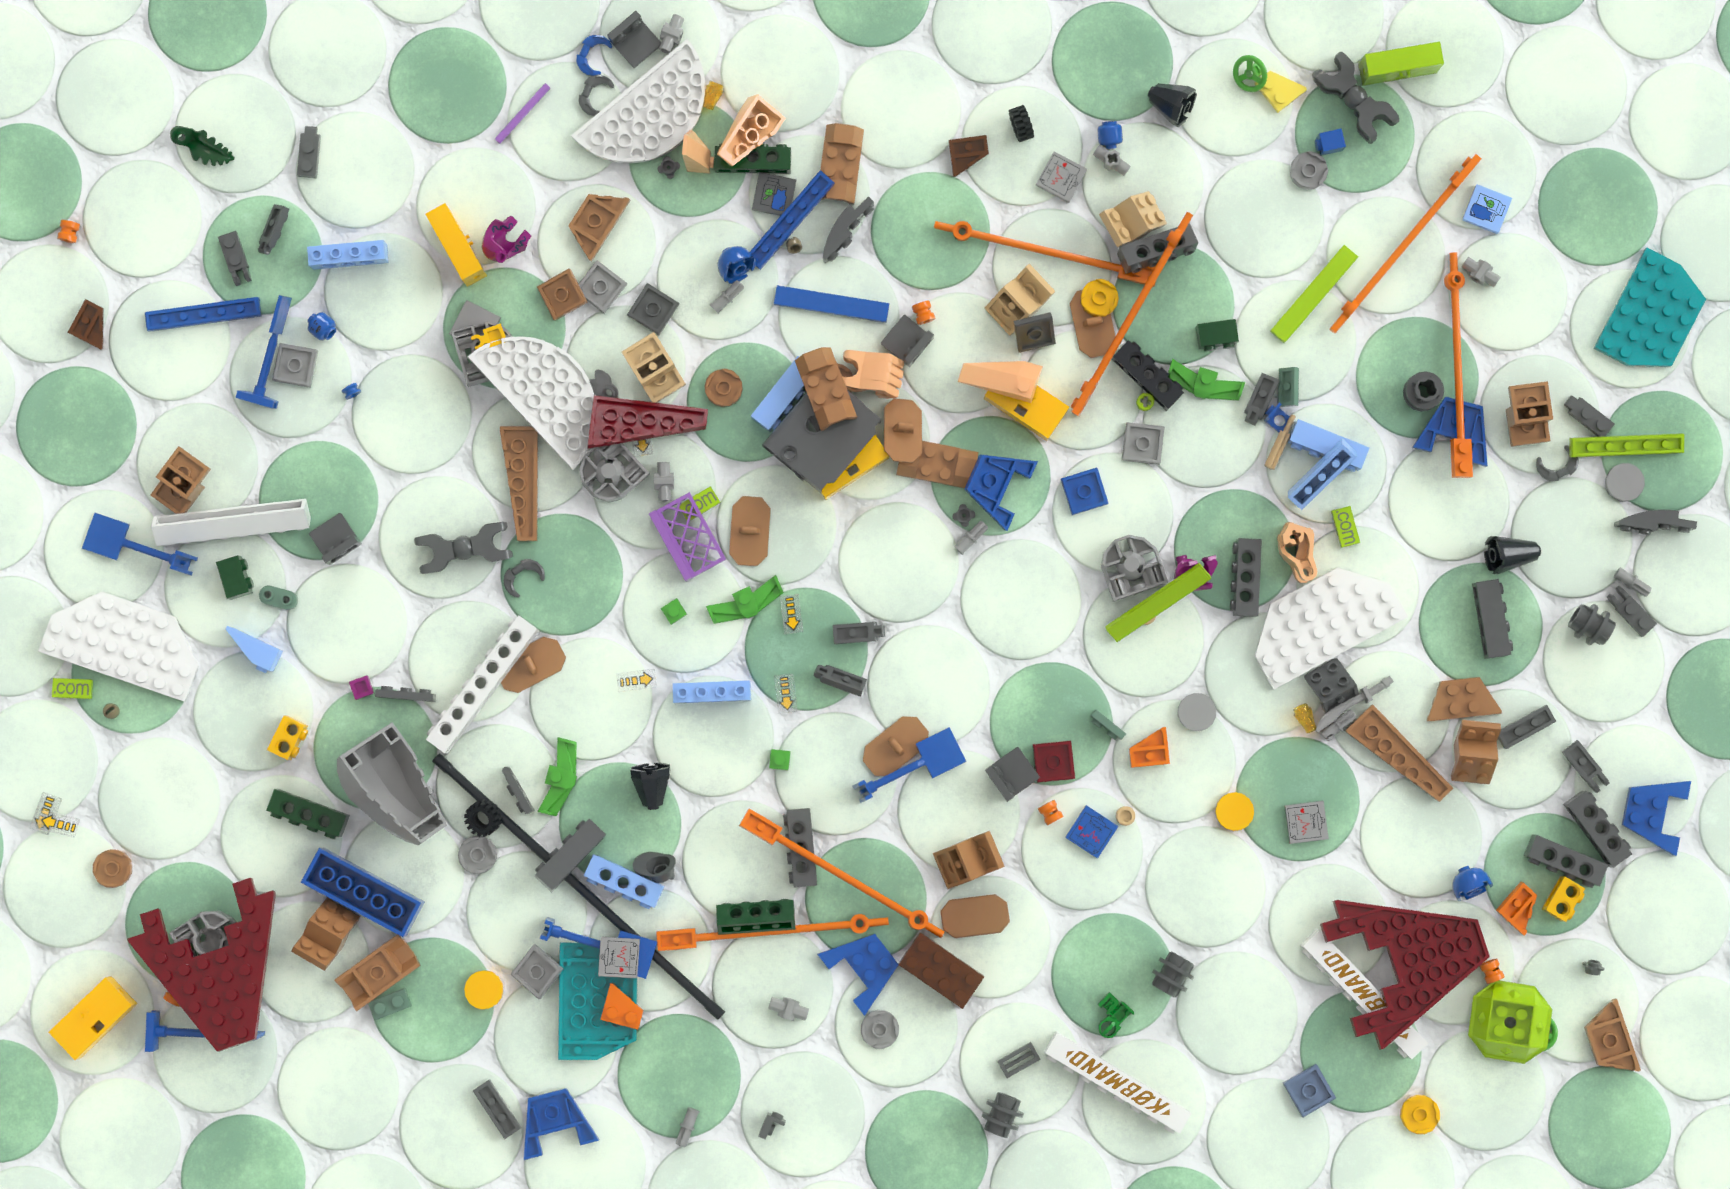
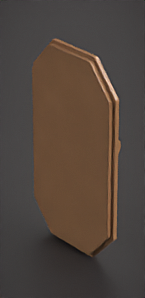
M1082 290L1076 291L1070 302V308L1079 350L1090 358L1104 356L1115 338L1111 314L1105 317L1091 316L1081 305L1080 296Z
M894 398L884 407V451L893 461L913 463L922 454V410L913 400Z
M742 496L732 506L729 554L738 565L758 566L768 555L771 508L762 497Z
M542 637L530 643L502 680L501 684L504 690L519 693L561 671L566 656L558 640Z
M902 716L865 746L863 762L875 776H886L898 770L919 753L915 744L928 738L929 731L917 717Z
M996 894L952 899L941 910L943 930L954 938L1001 933L1010 922L1007 902Z

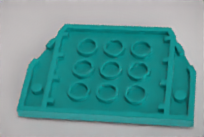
M1647 247L1643 251L1594 349L1626 366L1671 367L1706 298L1680 264Z
M560 942V966L564 970L559 975L558 1060H598L637 1040V1029L601 1020L610 983H614L616 987L637 1004V978L598 976L600 949L578 942Z

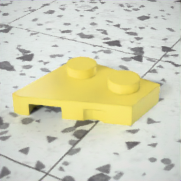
M1272 71L1267 73L1266 84L1260 89V92L1277 113L1307 91L1305 86Z

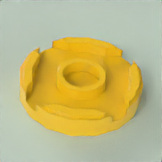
M1096 279L1085 285L1080 299L1083 309L1088 314L1095 317H1105L1111 314L1117 307L1119 296L1111 282L1104 279Z
M1237 792L1227 793L1217 802L1215 814L1218 822L1224 828L1232 831L1242 830L1253 820L1254 807L1250 799L1244 794Z
M478 971L472 974L466 981L464 988L465 997L475 1008L489 1009L501 1000L503 983L494 972Z
M1414 1095L1403 1103L1400 1110V1118L1403 1125L1409 1131L1415 1134H1427L1433 1131L1439 1122L1440 1111L1437 1104L1431 1098L1424 1095Z

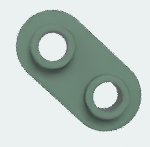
M267 585L261 588L259 592L261 602L270 606L291 610L298 603L297 595L289 590ZM270 591L271 597L267 599L265 595ZM287 596L290 598L289 603L284 602V598Z

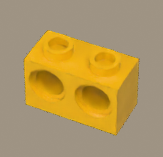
M284 715L267 750L286 760L296 758L300 750L298 746L301 740L304 741L308 734V725ZM292 725H296L298 728L295 735H291L289 731ZM284 742L289 744V750L286 753L281 750V745Z
M1560 876L1544 903L1542 910L1560 921L1566 922L1570 920L1575 913L1574 907L1584 898L1585 894L1583 892L1585 888L1565 876ZM1569 886L1573 888V895L1570 897L1566 895V889ZM1559 903H1562L1564 910L1559 914L1556 907Z

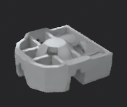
M486 321L478 325L451 331L468 387L489 382V380L473 363L469 364L465 349L471 348V353L475 351L474 347L480 343L479 339L473 341L471 339L472 336L476 335L475 329L483 326L489 328L499 323ZM502 326L506 338L513 337L510 334V332Z
M623 443L591 448L584 454L579 469L582 485L593 497L606 502L623 499L650 475ZM596 449L604 457L597 465L588 457ZM620 453L630 463L626 468L621 461L615 458ZM605 478H611L613 483H605ZM597 479L601 486L593 493L588 485ZM624 479L629 487L621 494L615 486Z
M1126 535L1115 539L1103 552L1101 569L1113 602L1168 583L1157 548L1143 537ZM1126 539L1130 550L1121 553L1118 542ZM1154 552L1157 562L1146 565L1142 555ZM1124 556L1126 558L1124 564H1119L1120 559ZM1116 565L1119 575L1109 578L1106 568ZM1139 565H1142L1143 567L1141 568V571L1139 573L1137 569L1139 568ZM1141 576L1143 577L1144 583L1130 587L1128 581H1134Z
M220 910L203 911L172 930L169 934L175 943L188 939L190 944L193 943L194 949L199 954H204L228 946L227 937L221 927L229 922L232 924L237 922L232 916ZM201 917L206 926L199 930L194 921ZM205 934V941L201 942V935ZM191 948L192 953H193V957H195L196 954H195L194 950Z

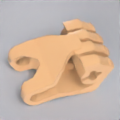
M846 350L843 352L844 361L853 364L858 371L853 377H842L848 391L862 392L873 390L876 391L875 395L878 398L889 399L898 397L899 390L896 388H901L902 381L899 379L903 377V371L900 370L904 366L903 360L889 353Z
M1292 522L1285 523L1277 537L1279 554L1290 565L1297 582L1307 583L1312 581L1318 572L1313 558L1314 532L1311 528H1306ZM1298 545L1295 557L1289 554L1285 549V547L1290 548L1292 546ZM1303 569H1306L1307 576L1304 574Z

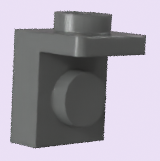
M774 1111L772 1114L767 1113L758 1137L766 1140L767 1135L771 1136L775 1125L772 1124L773 1122L784 1126L786 1120L783 1119V1115Z

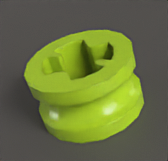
M1143 393L1137 398L1136 405L1140 410L1148 411L1154 405V398L1151 394ZM1144 397H1147V401L1150 402V405L1147 404V407H1143V403H1140V399L1143 400Z

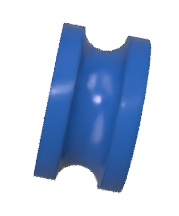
M357 383L350 384L342 390V393L346 394V400L354 398L361 393V390L357 389Z

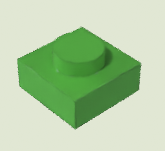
M677 598L661 608L671 625L688 615Z
M771 749L769 768L789 770L791 751Z

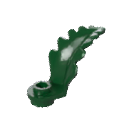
M175 126L170 131L172 142L188 147L194 161H198L201 157L204 165L211 160L212 166H216L217 161L221 166L224 161L228 164L229 161L235 159L232 152H228L227 147L222 148V143L215 145V137L208 139L205 130L195 131L193 128Z

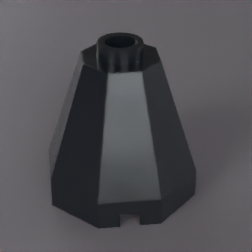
M1158 83L1150 88L1148 97L1150 103L1171 124L1180 127L1188 118L1185 114L1187 112L1191 113L1197 93L1196 89L1190 86Z
M644 763L631 767V779L642 805L647 807L648 810L659 809V806L663 805L671 772L670 764L654 763L655 765L649 766V763Z

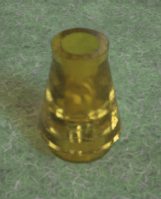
M709 81L705 90L704 108L714 110L715 105L724 92L723 85Z
M1307 703L1293 709L1294 717L1302 725L1306 733L1316 730L1312 709Z

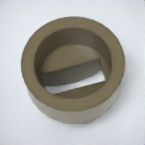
M797 237L789 238L786 242L789 253L795 254L802 250L801 241Z
M109 703L103 708V714L108 719H114L120 713V709L116 704ZM113 707L114 710L107 714L106 712Z

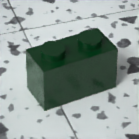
M1236 319L1201 323L1196 326L1199 349H1204V352L1216 350L1215 347L1223 346V349L1234 348V345L1239 342Z
M237 555L216 562L227 599L233 600L253 593L252 588H254L252 578L247 575L248 564L245 558L243 559Z

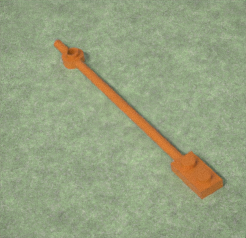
M1477 154L1472 158L1468 156L1462 163L1464 168L1460 173L1456 171L1449 179L1452 182L1356 298L1352 302L1348 300L1341 308L1344 312L1330 327L1331 332L1335 334L1479 163L1482 159Z
M1186 212L1178 228L1175 231L1171 230L1166 239L1169 243L1093 377L1090 378L1089 382L1085 381L1082 385L1080 398L1076 397L1071 405V408H1073L1072 413L1078 417L1098 385V381L1173 250L1181 240L1185 229L1193 217L1191 213Z
M935 221L934 224L935 229L952 232L955 239L959 241H966L973 237L1118 272V279L1143 285L1146 284L1155 268L1148 266L1137 273L1130 272L1125 274L1121 264L972 230L971 225L966 221H959L955 225ZM964 229L966 233L964 235L959 234V230Z
M1457 252L1449 253L1450 273L1444 278L1446 288L1451 291L1457 439L1453 438L1450 440L1452 478L1473 477L1472 440L1465 439L1459 309V289L1464 286L1465 278L1458 271Z
M750 808L747 810L739 824L741 828L770 845L778 841L908 918V924L912 929L921 930L925 928L940 938L944 935L945 931L928 922V916L925 912L921 910L909 911L780 834L782 827ZM915 917L920 919L919 924L914 922Z
M856 914L850 921L795 925V930L718 935V932L696 934L695 928L657 931L658 951L697 948V942L849 928L855 933L861 934L872 926L889 925L888 917L868 919L863 914ZM857 920L863 921L862 927L856 926Z

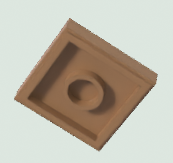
M569 268L537 286L555 321L588 303L572 270Z

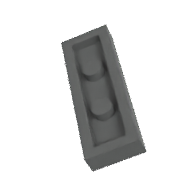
M381 686V689H375V697L436 701V694H431V690L420 689L419 693L412 692V688L400 687V691H394L391 686Z
M1544 705L1501 729L1498 739L1504 749H1508L1557 721L1548 705Z
M490 1079L473 1090L504 1139L522 1128Z

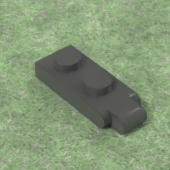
M305 126L304 133L300 134L298 177L317 178L321 135L317 134V127Z
M277 204L273 205L259 240V253L269 255L272 248L275 247L277 240L281 236L282 227L288 219L289 208Z
M1264 373L1261 374L1244 411L1247 414L1245 422L1255 426L1258 419H1263L1280 382L1279 379Z
M1571 395L1564 404L1569 409L1568 414L1597 437L1606 436L1615 425V423L1581 397L1577 399Z
M877 622L833 625L834 644L878 641V637H885V625H877Z
M817 665L814 672V677L820 679L822 683L860 697L867 681L863 677L830 665Z
M504 767L502 772L509 784L507 789L512 796H516L518 800L516 805L520 812L529 814L535 811L511 768Z

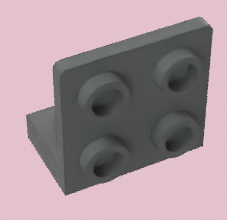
M634 11L607 34L609 41L633 68H636L656 51L661 44V41L642 21L641 15L637 11Z
M903 315L882 340L881 345L897 358L903 360L910 368L934 339V334L929 330L926 332L909 317Z
M338 513L309 533L322 553V559L328 565L333 564L362 544L342 513Z
M1338 658L1330 660L1304 676L1309 686L1320 699L1325 714L1339 704L1359 695L1357 684Z
M1016 747L985 769L1007 802L1040 778L1019 747Z

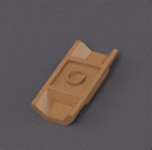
M838 123L826 125L820 170L835 184L821 200L831 199L855 204L864 129L854 125Z
M831 347L815 349L802 354L795 360L821 431L843 420L857 418Z
M922 441V454L913 463L899 462L896 475L965 488L976 464L979 452Z
M397 934L337 977L335 982L343 988L357 1012L421 965L407 942Z

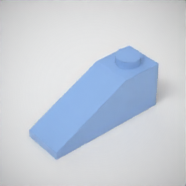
M226 627V631L251 663L257 665V670L264 673L274 671L283 653L282 650L233 627Z

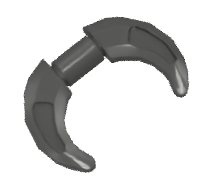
M603 75L589 77L584 82L586 85L582 94L579 95V105L588 115L595 116L600 112L591 106L590 99L588 98L592 87L595 88L600 84H606L614 88L613 82Z
M1565 445L1564 449L1568 452L1569 455V446ZM1538 457L1536 467L1542 478L1553 482L1559 481L1558 478L1570 474L1571 476L1576 471L1579 460L1578 457H1569L1565 465L1566 467L1555 472L1544 467L1541 457Z
M524 559L511 570L509 568L506 571L504 586L510 595L517 598L520 597L515 591L513 583L516 578L515 575L525 569L537 572L541 581L545 580L543 567L537 561Z

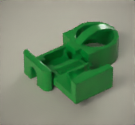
M1108 992L1097 1005L1101 1008L1104 1007L1107 1010L1106 1013L1111 1016L1107 1015L1100 1021L1098 1031L1104 1038H1113L1121 1029L1119 1025L1131 1013L1134 1015V1011L1125 1002H1119ZM1105 1021H1111L1112 1023L1101 1032V1025ZM1114 1025H1115V1030H1114V1032H1113L1111 1035H1108V1036H1107L1106 1034H1107V1033L1114 1027Z

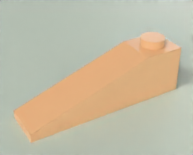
M758 94L748 97L739 110L717 155L730 166L735 165L748 155L749 152L776 134L786 118Z
M689 130L684 135L682 149L687 172L710 174V168H714V157L711 156L710 150L693 130Z
M1026 361L963 363L958 382L1032 403L1043 366Z

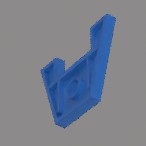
M1444 397L1412 448L1432 452L1436 435L1457 439L1455 399ZM1463 401L1465 439L1472 440V464L1487 467L1483 406Z
M979 455L964 490L1005 531H1008L1015 513L999 506L1013 473L1016 472L1030 479L1038 461Z
M1691 781L1629 787L1622 826L1671 855L1677 856L1680 837L1662 834V828L1669 796L1688 800Z
M876 934L817 954L828 969H831L845 958L868 989L853 1001L864 1016L898 967V963Z
M567 1088L528 1098L524 1160L543 1155L539 1139L541 1135L576 1127L580 1145L600 1140Z

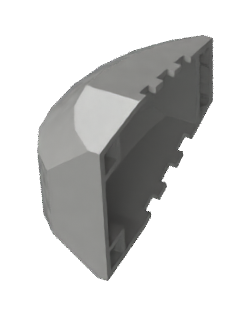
M392 722L337 758V773L341 786L348 798L365 814L392 835L406 842L420 845L446 827L447 824L438 804L434 803L432 799L430 786L427 787L423 777L425 775L422 768L419 769L416 763L418 759Z

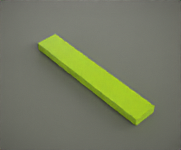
M1343 245L1270 332L1285 343L1359 256Z
M1683 433L1569 438V457L1684 453Z
M1200 563L1196 564L1106 625L1107 632L1116 642L1120 641L1211 579L1210 574Z

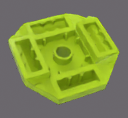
M1499 980L1490 983L1473 996L1468 1036L1486 1058L1525 1064L1547 1049L1553 1009L1535 986ZM1507 1017L1515 1018L1516 1024L1514 1027L1509 1028L1505 1026L1504 1022Z

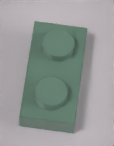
M1279 368L1278 403L1282 404L1280 407L1298 406L1299 368Z
M1094 710L1090 715L1093 718L1091 722L1099 728L1102 726L1108 730L1106 734L1112 739L1116 740L1118 738L1122 740L1126 735L1123 730L1099 711Z
M405 988L368 1003L374 1021L412 1006Z

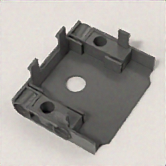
M849 391L848 393L857 415L856 419H846L832 424L823 431L810 432L806 428V421L808 418L815 416V413L806 393L762 444L763 448L793 471L802 481L805 480L820 493H822V489L827 483H834L876 434V425L881 423V418ZM787 451H792L795 456L792 459H787L784 454Z

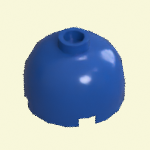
M742 246L728 247L722 251L718 259V272L725 282L728 281L729 284H733L736 280L740 282L747 277L745 273L749 270H754L756 259Z
M1469 866L1459 869V874L1455 876L1452 882V889L1457 901H1462L1460 897H1465L1466 900L1476 897L1486 891V886L1489 885L1490 888L1493 886L1490 877L1484 870L1477 867L1470 868Z

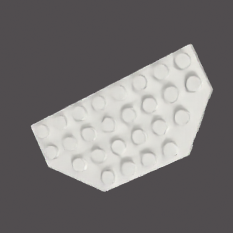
M1336 568L1269 604L1266 620L1255 652V658L1274 690L1408 618V615L1390 583Z
M104 592L93 595L51 615L38 652L184 702L188 698L199 668V664L176 617Z

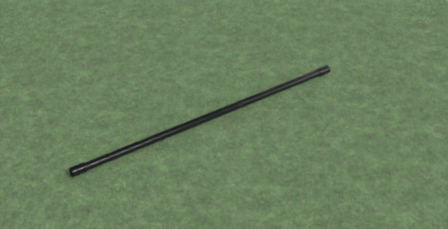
M441 753L433 759L432 762L448 774L476 801L487 799L488 802L490 800L453 767L452 763ZM501 810L498 815H502L500 820L502 824L547 863L551 859L549 857L550 853ZM572 873L564 879L619 930L640 936ZM655 949L652 960L701 1003L713 1017L719 1020L725 1011Z

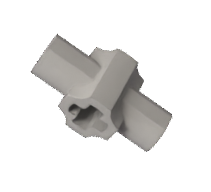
M673 14L670 23L663 25L660 39L662 40L659 47L660 51L669 54L673 45L678 46L683 34V29L681 28L684 22L683 17Z
M1099 145L1093 153L1095 157L1104 162V168L1108 171L1114 169L1125 176L1131 167L1120 159V153L1116 150L1109 151ZM1112 157L1115 158L1114 162H1108Z
M1468 257L1462 265L1463 269L1470 272L1469 277L1481 285L1486 282L1490 286L1495 287L1501 278L1492 272L1493 267L1491 264L1481 259L1476 262Z
M657 462V473H654V489L658 490V501L671 500V489H674V473H670V462Z
M772 997L768 1009L778 1012V1016L794 1021V1018L805 1021L809 1012V1008L800 1006L799 1001L783 997V1000Z

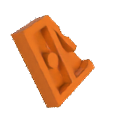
M1162 727L1129 748L1131 768L1170 764L1166 727Z
M1520 882L1496 911L1518 932L1525 936L1527 933L1526 926L1528 919H1531L1532 907L1535 904L1537 894L1524 882Z
M610 983L601 1020L638 1030L644 1010L616 987L614 983Z

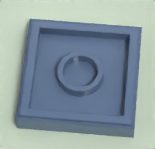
M1317 1064L1283 1082L1284 1087L1302 1117L1336 1099Z

